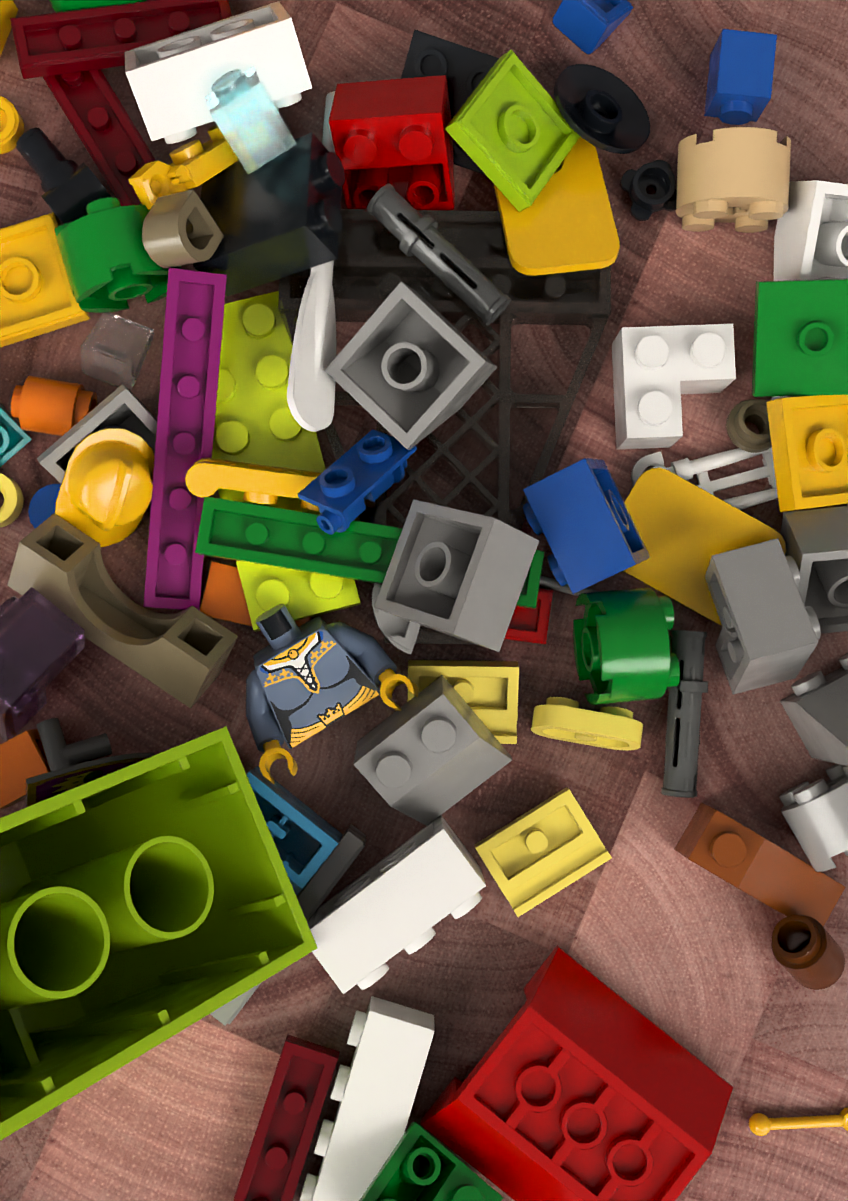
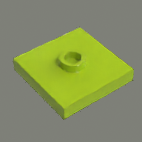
M509 50L497 60L445 128L519 212L532 205L580 138V135L565 121L553 98L512 50Z

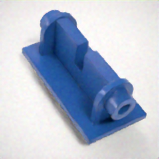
M372 429L298 493V497L319 507L320 515L317 516L316 521L325 533L332 535L336 531L340 533L345 532L350 527V523L366 509L364 497L374 502L394 483H398L404 478V469L408 466L406 459L417 450V447L415 445L410 450H407L393 436Z

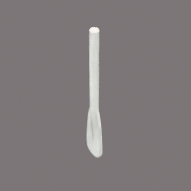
M335 91L326 95L322 144L329 152L335 153L329 117ZM334 260L311 268L310 277L307 281L298 313L287 387L288 406L297 423L304 429L312 432L327 428L332 423L334 416L336 381L325 371L336 357V313L332 286Z

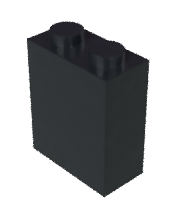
M311 132L234 163L204 182L201 187L200 200L224 237L210 259L193 263V267L200 272L227 275L225 295L228 297L338 259L339 232H341L343 227L341 194L342 186L345 183L344 168L338 156L333 152H329Z

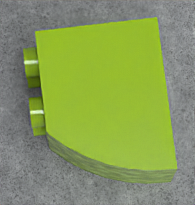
M227 726L0 818V1141L317 949L313 935Z

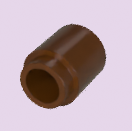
M790 915L777 923L772 933L771 946L773 954L777 961L799 984L808 989L820 990L828 988L838 981L845 967L844 953L837 942L816 919L805 915Z

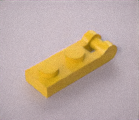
M202 458L196 461L187 471L185 481L188 490L193 495L201 498L209 497L221 488L244 491L243 500L248 502L275 505L277 504L278 496L300 499L298 493L321 473L222 459ZM302 499L300 500L301 508L319 511L318 506Z

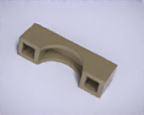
M55 513L19 542L7 586L189 708H192L219 676L238 638L236 634L194 606H190L182 612L163 614L148 610L132 601L117 587L109 576L103 563L100 544L58 515H55Z

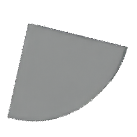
M374 583L372 607L379 629L391 644L411 655L421 625L374 608L382 585Z

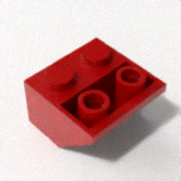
M446 75L337 84L329 117V125L335 153L340 159L345 172V183L342 187L349 217L371 216L366 210L369 201L380 188L389 183L419 213L454 210L453 138L445 130L452 120Z

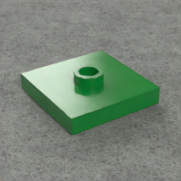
M848 279L756 281L752 395L754 397L848 395Z

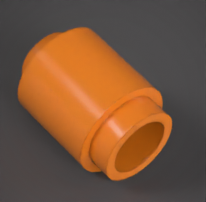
M28 376L24 385H16L11 400L12 417L19 418L22 430L63 436L97 406L96 392L86 391L83 384Z

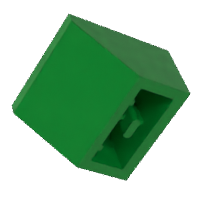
M412 1122L359 1201H502L504 1197L420 1125Z

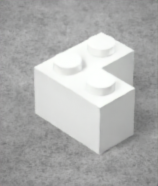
M733 323L621 328L612 343L616 450L670 448L683 437L681 394L721 393L736 379Z

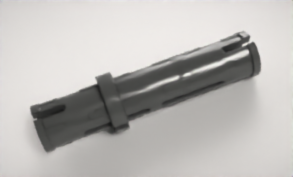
M390 183L380 188L371 198L366 208L367 212L381 222L400 241L399 249L408 257L415 255L448 289L472 309L486 326L494 322L511 302V298L498 289L493 282L437 230L438 222L428 214L422 216L395 191ZM403 221L410 225L424 241H426L433 247V249H430L411 229H409L403 223ZM444 261H447L449 264H451L476 289H472Z
M671 630V653H675L678 658L680 681L678 686L667 687L666 689L669 690L665 736L664 777L661 794L693 798L697 797L698 794L696 788L702 693H708L709 683L708 681H703L707 632Z

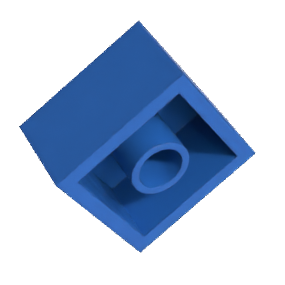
M584 458L523 489L528 503L523 505L527 521L537 535L544 533L553 554L547 556L550 569L561 586L568 584L572 594L651 558L604 460Z

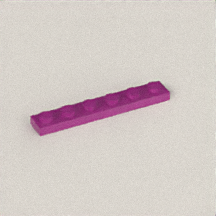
M169 268L143 607L186 610L190 606H194L198 610L200 608L204 555L195 553L204 497L195 496L188 490L185 477L187 471L196 461L202 458H212L227 275L177 268Z

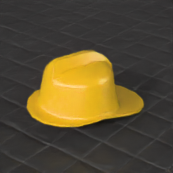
M105 428L86 436L76 445L68 461L56 499L55 515H58L97 541L100 547H106L124 540L135 531L152 499L155 458L152 448L140 435L124 428Z

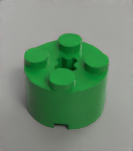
M114 197L98 199L86 206L88 215L73 222L62 224L55 229L57 243L73 296L83 311L93 313L121 311L129 309L128 299L145 295L148 304L167 296L169 268L157 265L146 252L142 242L143 222L150 211L145 205L121 206L119 199ZM181 266L172 267V268L182 269Z
M651 588L581 593L578 596L575 606L585 605L584 619L573 620L574 654L579 680H590L594 693H584L591 705L659 699L665 694L667 687L678 686L680 667L676 654L670 653L668 630H671L674 625V609L668 596L658 597Z

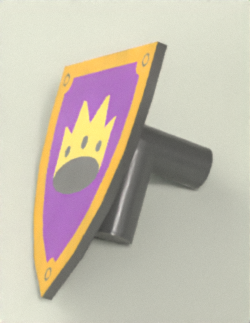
M51 718L44 720L36 726L51 772L26 779V807L152 757L155 753H131L101 758L112 754L110 741L106 733L66 744L59 719Z

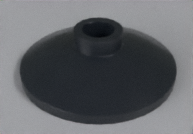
M587 64L571 65L561 72L554 85L555 101L565 121L578 135L592 145L612 153L627 154L635 152L642 147L650 133L649 116L641 100L627 84L612 73Z

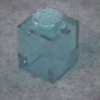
M254 66L243 73L241 69L231 70L213 83L211 86L213 92L205 96L210 115L248 174L297 145L288 123Z

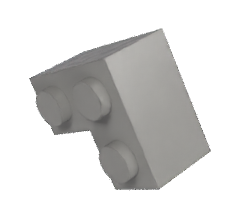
M778 538L712 555L705 574V580L722 624V630L715 647L732 694L795 679L819 643L818 639H820L821 630L815 611L810 606L805 607L798 590L800 587V574L794 558L791 555L785 556Z

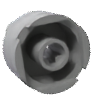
M834 764L825 770L830 780L825 782L824 779H820L811 784L806 781L778 796L784 805L780 811L816 872L836 868L831 858L832 856L842 852L848 856V766Z

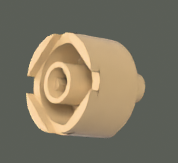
M730 127L713 130V141L696 145L697 134L688 136L679 142L676 214L682 218L683 230L694 232L708 231L714 229L715 222L735 223V231L761 232L768 229V220L781 218L788 211L791 139L788 136L780 143H777V131L757 127Z

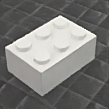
M279 1L125 52V73L151 141L164 138L167 144L178 143L196 135L197 126L217 120L218 126L232 125L250 116L248 109L269 103L272 109L287 107L302 99L300 92L312 89L292 18Z
M442 815L321 905L307 922L317 945V949L312 952L343 994L356 984L361 990H365L373 985L389 970L386 964L389 959L405 949L408 955L416 952L435 936L436 932L432 928L435 924L450 913L454 919L462 917L482 900L479 891L486 887L481 868Z

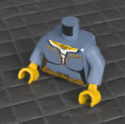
M279 604L266 611L255 621L270 645L253 656L255 669L246 679V717L257 749L264 752L259 762L260 772L272 784H275L270 774V767L275 760L286 759L290 773L293 776L296 775L298 770L297 763L292 755L284 748H281L284 740L291 749L380 695L386 705L394 710L402 711L399 705L392 699L393 690L400 684H406L408 690L418 697L419 689L417 685L406 676L395 674L397 666L374 637L341 621L327 624L320 616H317L298 627L284 604Z

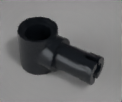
M40 128L30 129L18 139L16 143L17 150L42 181L41 187L45 193L41 197L63 224L73 222L88 215L86 206L92 201L111 197L84 162L78 166L73 160H66Z

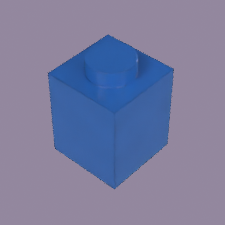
M722 29L710 54L704 116L720 118L723 123L730 125H742L750 121L757 122L771 99L777 41L776 34Z

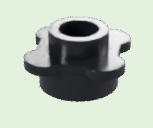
M656 160L644 164L637 171L629 169L623 174L620 185L629 194L632 202L630 213L635 219L646 221L652 213L661 210L669 212L676 210V179L669 163L663 160ZM652 186L655 188L656 193L650 195L647 193L646 188Z

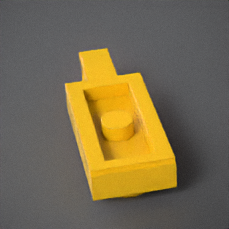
M262 118L243 124L238 122L228 126H218L216 124L207 130L211 138L203 144H201L199 139L194 140L170 152L169 155L173 163L168 165L159 160L146 163L128 179L142 205H145L150 210L158 197L196 188L270 141V135Z

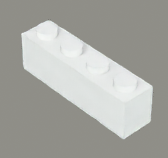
M371 996L367 1013L356 1010L347 1040L348 1045L356 1047L350 1067L341 1064L339 1066L330 1099L339 1101L334 1122L323 1119L314 1154L323 1156L317 1176L307 1173L299 1201H359L405 1133L435 1032L434 1015Z

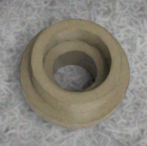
M762 399L745 400L737 404L729 413L726 420L727 434L738 448L746 452L759 453L772 447L766 405L768 401ZM745 422L755 424L759 434L750 431L746 427Z

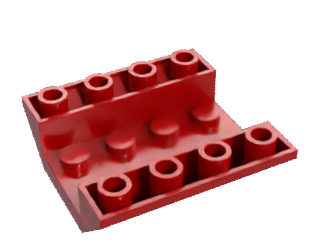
M557 945L523 988L527 999L524 1005L464 1082H461L456 1077L452 1079L421 1119V1125L515 1201H676L712 1154L733 1087Z

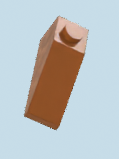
M700 803L674 849L690 861L783 915L809 916L816 919L823 927L846 888L824 873L816 872L812 866L761 835L704 803Z

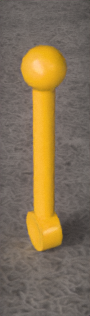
M848 1107L844 1108L839 1115L768 1118L762 1113H755L749 1118L748 1124L751 1132L758 1136H764L770 1130L843 1127L848 1131Z

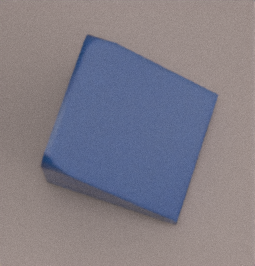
M562 0L552 22L557 29L583 52L591 54L623 22L634 7L627 0Z

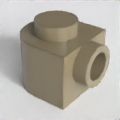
M194 189L158 197L146 215L142 228V242L146 252L157 265L163 268L207 261L212 257L224 237Z

